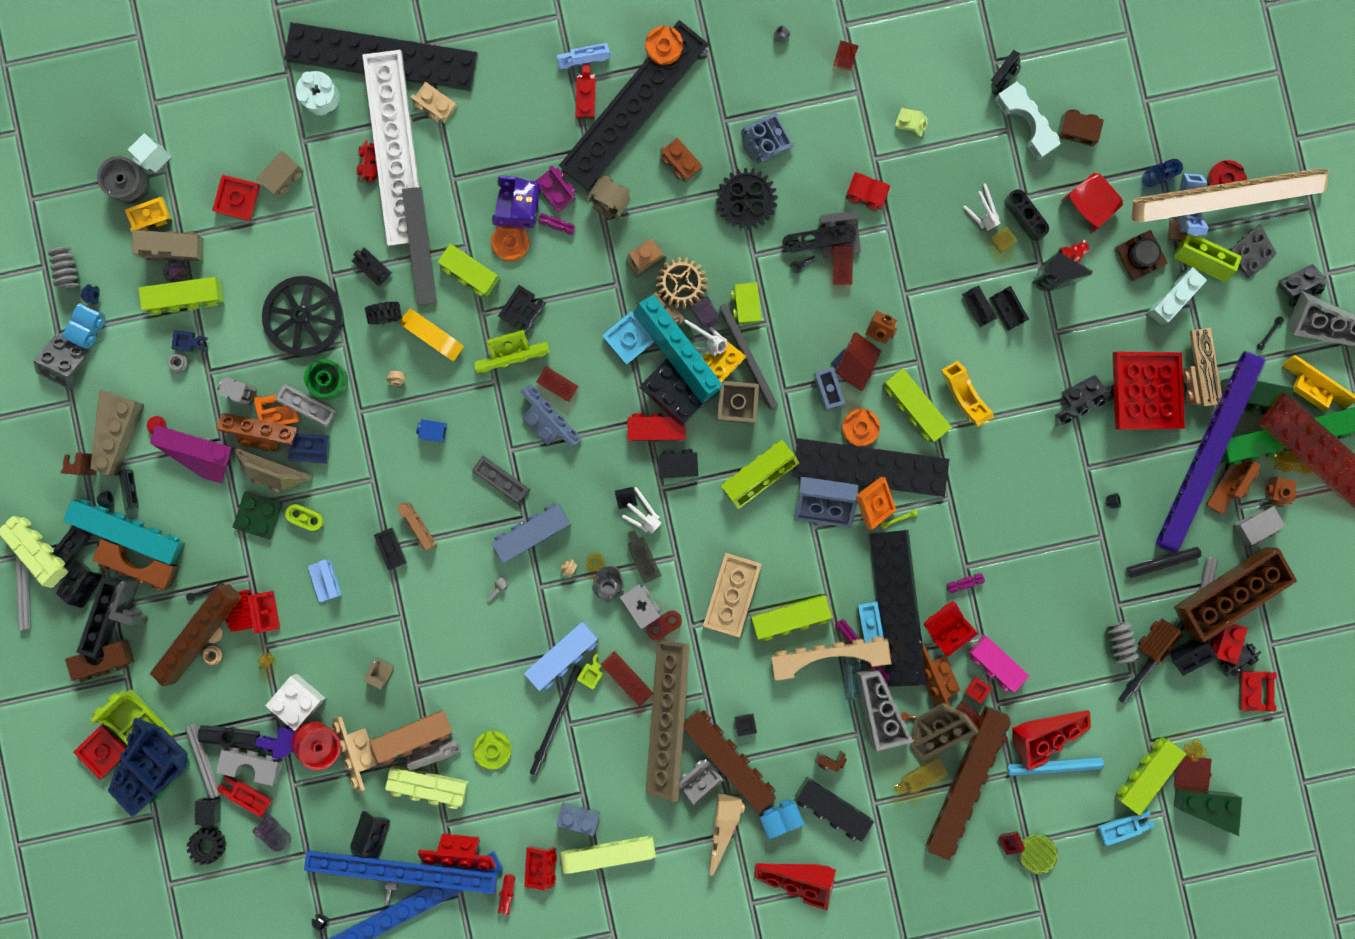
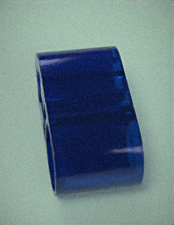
M1171 159L1154 165L1143 173L1142 182L1148 187H1153L1172 180L1182 172L1183 164L1178 159ZM1168 168H1169V169H1173V170L1168 171L1167 173H1165V170H1166V169H1168ZM1151 172L1156 175V180L1151 178Z

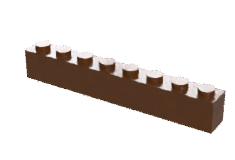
M987 705L984 706L976 725L979 732L973 735L969 741L925 844L928 852L949 861L951 856L956 854L957 842L965 833V823L971 819L974 802L977 803L980 798V788L982 785H985L988 779L987 772L989 767H992L995 763V753L1003 744L1002 737L1004 732H1007L1010 728V717L1006 713Z

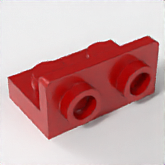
M531 846L526 848L524 887L538 890H547L554 887L556 881L555 864L557 862L556 848L543 849Z

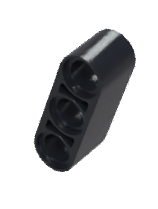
M1020 189L1013 190L1005 199L1006 207L1030 239L1034 241L1042 239L1049 232L1048 223L1024 191ZM1012 196H1016L1019 199V204L1012 201ZM1024 211H1027V212L1030 213V215H1031V218H1030V219H1026V218L1024 217V215H1023V212H1024ZM1035 226L1041 228L1042 234L1035 232Z

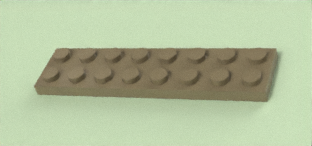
M657 640L646 794L674 802L678 801L690 644Z

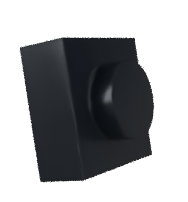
M634 487L615 491L619 509L627 508L628 503L633 506L638 505Z
M753 713L734 717L738 737L757 733Z

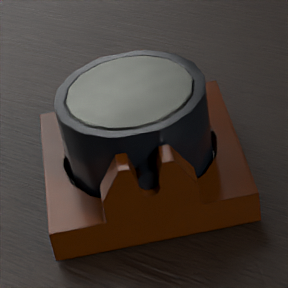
M1151 230L1115 247L1132 281L1168 264Z

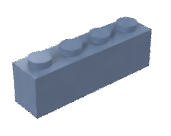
M552 503L544 508L545 512L541 515L535 513L527 518L529 522L524 525L520 522L511 528L512 532L507 535L503 532L494 538L496 541L491 544L503 563L510 561L571 525L560 504L555 506Z

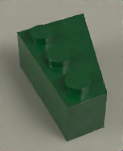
M1176 787L1174 807L1239 836L1242 797L1229 792Z

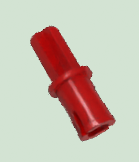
M505 874L502 891L499 892L500 902L497 910L499 914L502 911L503 915L510 913L511 900L515 895L513 893L515 876L512 874Z

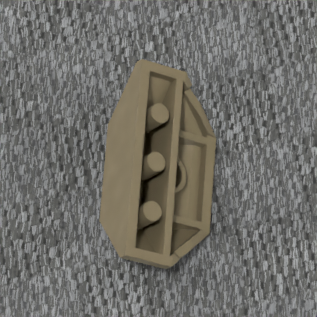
M238 448L235 450L245 476L251 478V482L262 486L264 483L269 485V489L280 493L281 490L288 491L313 478L310 474Z
M942 703L915 718L912 732L914 742L910 743V746L921 761L977 734L979 731L967 715Z

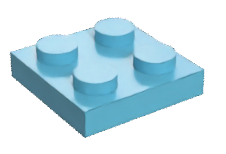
M632 311L602 335L626 365L631 363L655 342Z

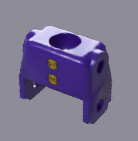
M499 176L497 181L501 189L496 201L495 215H492L493 224L503 228H533L536 224L540 184L514 176Z

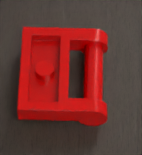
M1241 671L1239 673V710L1277 711V705H1275V679L1277 678V672ZM1262 678H1266V704H1262Z

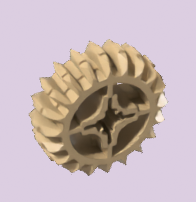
M678 257V263H675L673 259H670L671 266L664 263L666 271L663 269L659 270V273L663 276H657L656 279L661 282L657 283L656 287L663 288L658 291V294H665L662 298L663 301H666L668 298L670 299L668 302L669 306L676 302L675 308H679V303H683V309H686L687 302H689L691 307L694 306L693 299L697 303L700 302L697 295L704 297L705 293L701 290H707V286L702 283H706L708 279L705 277L701 278L706 272H699L702 267L700 264L694 267L695 260H692L689 264L688 257H685L684 262H681V257ZM676 269H686L681 275L671 274ZM691 272L697 278V288L688 280ZM667 278L675 284L672 294L666 286ZM685 278V284L687 285H682L678 289L679 282L677 281H682ZM682 291L693 292L687 297H677Z

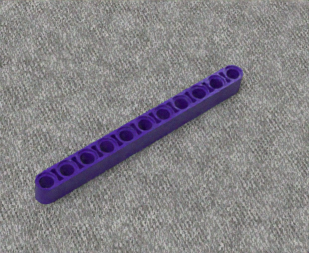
M1244 351L1239 357L1160 530L1156 546L1174 553L1180 549L1265 364V358Z

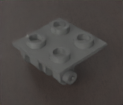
M1261 224L1255 229L1252 228L1246 236L1237 241V245L1229 249V251L1242 256L1239 264L1247 278H1250L1277 254Z

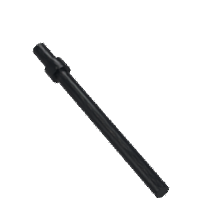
M1181 621L1176 626L1181 632L1185 629ZM1149 659L1133 681L1130 680L1127 683V688L1118 698L1121 703L1125 704L1129 697L1138 691L1141 682L1156 665L1155 662Z
M574 666L540 749L534 755L535 760L529 772L533 775H537L542 762L547 757V749L582 669L579 666Z

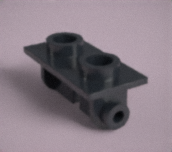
M365 247L361 251L356 250L353 256L355 257L352 262L379 287L392 274Z
M979 285L962 294L979 327L997 319Z
M1252 643L1250 645L1246 644L1242 647L1237 665L1221 660L1219 666L1222 670H1227L1226 677L1230 674L1235 676L1243 671L1242 667L1246 664L1251 666L1259 661L1258 657L1261 651L1256 653V647Z

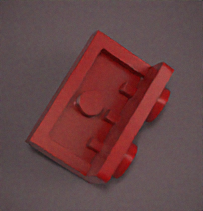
M1233 623L1211 638L1209 643L1213 644L1218 656L1217 659L1237 665L1248 627Z

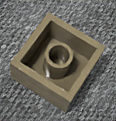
M723 381V386L719 390L717 421L755 424L759 384Z

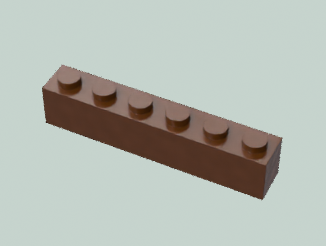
M230 584L216 586L149 674L162 687L177 683L242 596Z
M699 708L696 709L684 720L683 729L758 813L762 812L776 799L774 794L775 788L769 782L765 783L761 779L763 775L756 767L752 769L749 766L750 760L743 753L740 755L735 750L737 746L730 738L728 740L725 739L722 735L724 731L718 724L714 726L709 721L711 719L710 715L705 710L701 712Z

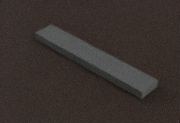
M422 187L402 189L417 305L437 303Z
M727 304L721 305L719 311L740 352L746 356L744 360L756 383L759 384V389L769 409L772 410L778 407Z

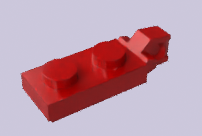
M583 64L582 74H578L576 84L575 117L595 119L596 79L595 75H591L590 64Z

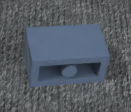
M834 367L813 374L825 411L845 404Z
M563 802L556 826L594 836L600 812Z

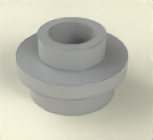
M174 353L168 359V366L174 372H182L188 365L187 358L180 353ZM180 359L181 364L177 366L176 361Z

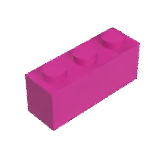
M982 635L967 651L971 654L970 659L976 665L981 664L985 667L984 672L993 679L995 677L1000 681L998 685L1006 692L1009 690L1015 693L1029 677L1018 664L985 635Z

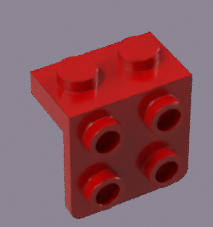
M954 601L944 605L941 610L924 622V627L933 642L946 657H949L978 635L977 631L964 618Z

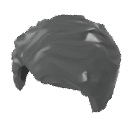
M611 565L603 566V568L599 569L592 586L593 592L598 598L609 602L622 592L624 582L620 570Z

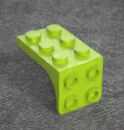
M133 689L126 692L123 690L119 694L114 693L107 699L108 703L104 707L101 706L92 713L94 717L90 719L92 724L99 722L110 727L126 744H128L126 741L128 734L132 733L134 727L132 725L134 718H140L160 726L171 736L174 735Z

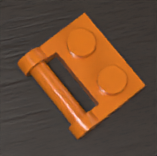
M277 394L263 398L261 396L254 398L258 420L282 425L300 422L299 414L284 405L264 410V405L276 402L274 399Z

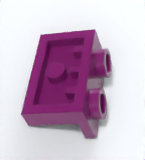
M551 165L549 167L550 170L535 180V182L540 184V190L555 210L560 212L576 200L574 195L576 191L570 183H565L563 180L565 176L559 168L555 169Z

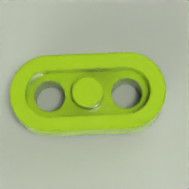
M293 504L286 509L285 516L289 522L309 531H317L324 525V518L320 513L302 505ZM297 510L300 512L299 517L294 515ZM313 518L317 519L316 525L312 524Z

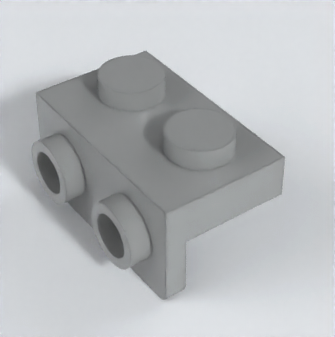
M705 759L704 761L697 762L690 773L681 776L679 788L696 805L722 783L724 779L712 763Z

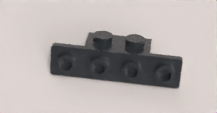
M1094 375L1063 391L1062 397L1070 407L1055 415L1057 427L1066 425L1072 419L1083 416L1090 410L1101 407L1107 401L1113 399L1114 384L1106 388L1098 377Z

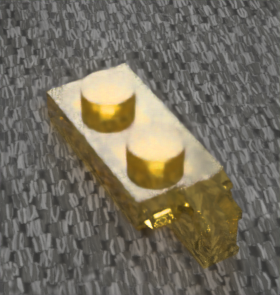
M936 757L907 773L901 778L903 782L894 786L899 795L907 791L909 794L917 793L949 774L940 758Z

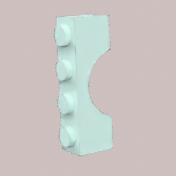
M1018 81L999 93L994 99L1005 115L1017 114L1028 121L1031 127V139L1027 147L1037 161L1061 144L1057 133L1050 129L1048 120L1041 116L1036 103L1029 99L1025 87L1020 85Z

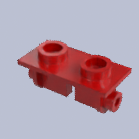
M367 140L359 146L358 157H361L360 164L357 165L356 169L359 182L366 178L367 182H374V179H376L377 165L370 164V161L376 162L374 143H370L368 146Z

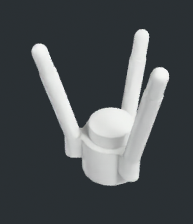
M984 183L983 188L989 206L982 192L978 191L980 200L987 212L986 215L982 216L983 221L967 206L963 208L979 224L981 229L985 227L989 231L1001 222L996 213L988 187Z
M684 320L685 324L708 338L707 345L709 349L694 347L698 352L710 353L716 356L717 353L721 354L726 350L727 339L722 337L712 327L708 329L714 336L688 320Z
M635 487L634 491L650 514L645 516L632 504L628 503L627 506L643 521L639 523L626 515H622V518L641 528L644 532L649 531L652 534L661 524L658 520L660 517L654 512L638 488Z

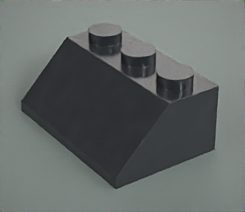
M1058 252L1043 262L1032 282L1042 291H1053L1075 285L1090 276L1093 271Z

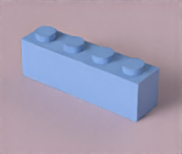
M582 621L524 674L539 691L542 688L547 690L554 683L553 678L557 675L559 677L564 675L569 670L567 666L571 662L575 665L583 658L581 654L586 649L591 651L597 645L595 642L598 639L597 635Z

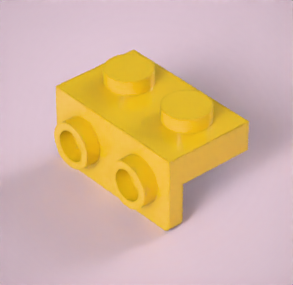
M163 197L125 209L132 226L129 228L131 232L132 230L149 231L148 227L153 225L156 228L167 224V220L172 219Z

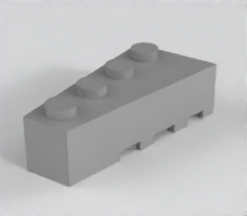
M874 667L856 671L855 674L870 746L876 751H881L914 742L880 671Z

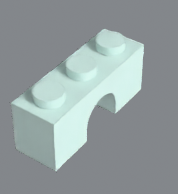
M1193 267L1184 271L1172 284L1173 288L1164 297L1160 298L1147 314L1160 326L1169 323L1207 279Z

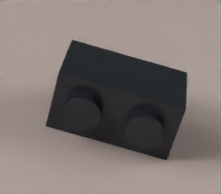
M693 449L681 450L679 454H674V450L662 451V455H659L660 478L698 476L697 452L693 453Z

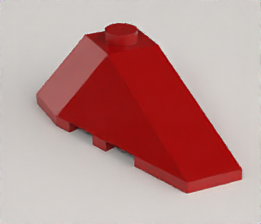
M819 864L755 865L754 878L774 888L781 887L787 891L788 895L793 897L795 894L803 898L804 903L828 911L836 869Z

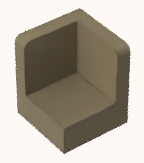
M376 658L373 660L363 681L382 689L385 687L394 666Z

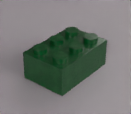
M1230 378L1220 382L1222 395ZM1257 381L1243 411H1261V415L1265 416L1281 415V412L1290 410L1294 388Z

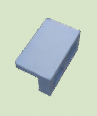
M325 559L308 566L319 602L342 595L331 559Z

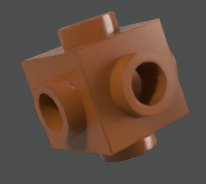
M876 310L865 335L873 338L875 341L886 344L889 338L893 339L897 328H895L897 320L888 314Z
M1280 477L1270 478L1269 484L1266 485L1264 491L1266 495L1265 500L1271 501V505L1284 507V504H1292L1296 497L1295 488L1297 481Z

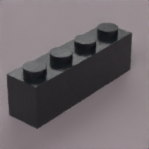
M113 577L101 579L77 653L92 658L104 656L102 647L109 644L116 624L115 620L109 619V608L115 601L117 595L115 591L121 580Z
M808 776L795 794L799 806L804 809L809 807L814 811L813 814L821 820L826 818L830 821L829 825L838 831L840 828L846 831L845 835L853 841L858 839L862 842L874 824L871 817Z

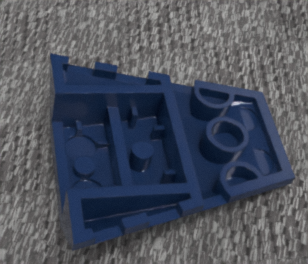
M134 718L132 725L134 727L132 733H129L126 739L128 744L125 751L121 753V763L119 767H116L108 788L111 796L131 817L137 815L187 769L188 753L164 728L140 718Z

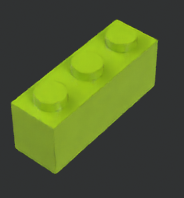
M1186 234L1178 244L1173 258L1226 283L1237 271L1242 256L1199 236Z
M451 243L438 260L441 266L440 270L447 275L452 273L457 276L456 281L464 286L466 284L473 287L471 291L480 297L482 294L488 297L500 280L497 274Z

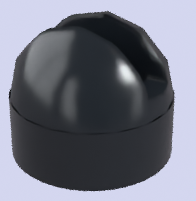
M104 491L98 494V505L103 507L113 505L114 498L112 493Z
M1112 493L1106 497L1105 501H1110V503L1106 504L1109 508H1121V499L1118 493Z
M316 914L315 917L317 919L312 918L311 920L313 928L318 932L325 927L329 920L323 914Z

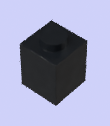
M221 797L213 799L200 798L195 801V825H202V828H211L221 821Z

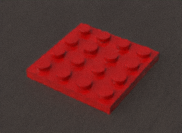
M1112 352L1115 430L1185 429L1182 352Z

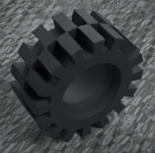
M397 301L381 302L365 307L367 323L371 325L391 323L402 318L400 304Z
M215 827L211 829L202 828L188 839L190 842L186 846L189 847L187 853H191L189 858H194V863L200 862L199 865H204L205 863L208 865L223 855L222 853L226 849L224 848L226 842H223L225 836L221 837L220 834L222 832L220 830L216 831L217 828ZM202 839L212 841L213 850L210 853H205L201 850L200 842Z

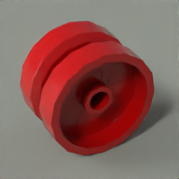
M317 721L308 722L300 726L294 733L291 741L292 752L295 757L311 770L328 768L337 760L341 750L340 739L337 734L324 723Z

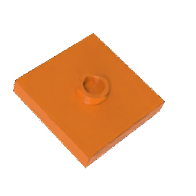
M885 477L878 478L855 496L868 530H873L897 511Z

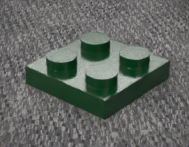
M244 491L232 528L271 540L283 503Z

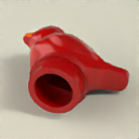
M1083 240L1080 244L1064 248L1060 247L1058 252L1079 263L1083 255L1089 251V245Z

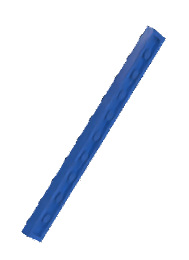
M312 850L306 851L304 871L488 894L496 893L498 873Z
M495 851L486 856L493 857L496 864L495 869L481 870L476 867L461 869L498 873L503 867ZM427 886L329 939H373L463 890Z

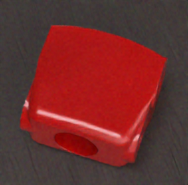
M1095 172L1061 200L1064 203L1070 198L1077 211L1089 223L1094 225L1088 231L1090 234L1124 205L1122 197L1101 174Z

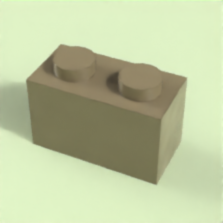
M281 151L256 180L279 199L289 191V186L293 182L300 179L304 170Z

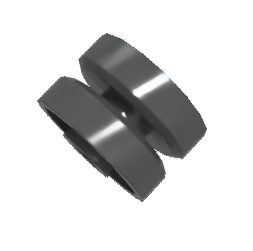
M122 156L111 157L105 160L99 167L97 174L98 185L105 194L118 202L125 204L136 203L147 194L149 177L146 171L132 160Z

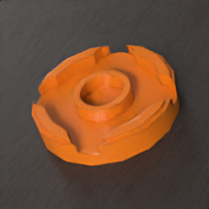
M658 26L648 33L645 41V50L648 57L654 63L669 65L680 57L683 50V40L676 29Z
M498 227L491 237V245L493 251L500 259L516 261L527 253L529 237L523 228Z
M856 409L845 416L842 422V433L850 444L859 447L867 446L878 438L880 422L872 411Z

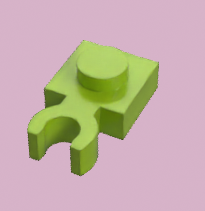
M599 654L593 656L592 665L585 664L576 679L591 690L595 688L603 674L599 669L607 663V659H604L601 664L597 663L596 659Z

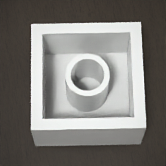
M294 674L282 685L266 704V707L296 731L305 724L326 698L302 677Z

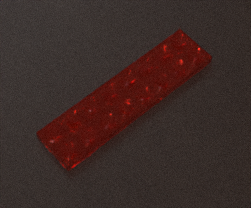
M1281 393L1259 425L1355 508V454L1287 393Z

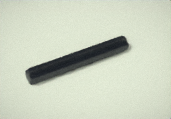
M1199 547L1183 550L1126 568V572L1129 578L1200 558L1202 556Z

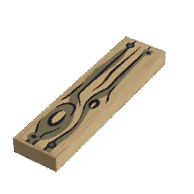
M1211 328L1190 331L1202 407L1218 405L1222 397Z

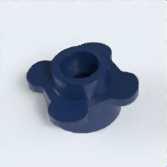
M87 284L81 291L82 300L85 303L91 302L93 305H97L100 297L99 287H92L90 284Z

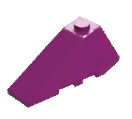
M159 425L155 426L150 442L200 477L223 483L233 450L232 446Z

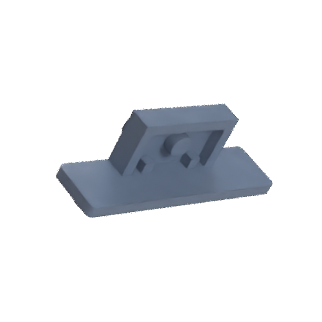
M530 384L520 391L532 404V407L522 418L547 445L558 435L571 447L582 440L577 431L567 424L564 417L555 411L551 403L542 397L537 388Z

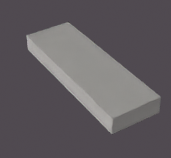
M283 383L274 401L326 428L336 412L331 407Z

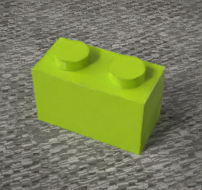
M757 282L735 284L734 290H731L732 302L735 301L736 309H733L734 320H737L738 325L761 323Z

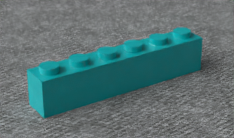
M653 294L639 302L633 314L700 402L703 403L716 395L723 384Z
M88 499L71 500L63 519L64 522L166 564H177L185 544L179 541L180 537L173 534H168V536L162 534V530L156 527L147 528L144 526L145 523L133 519V521H130L122 513L115 512L113 514L108 512L109 508L91 505L92 501Z

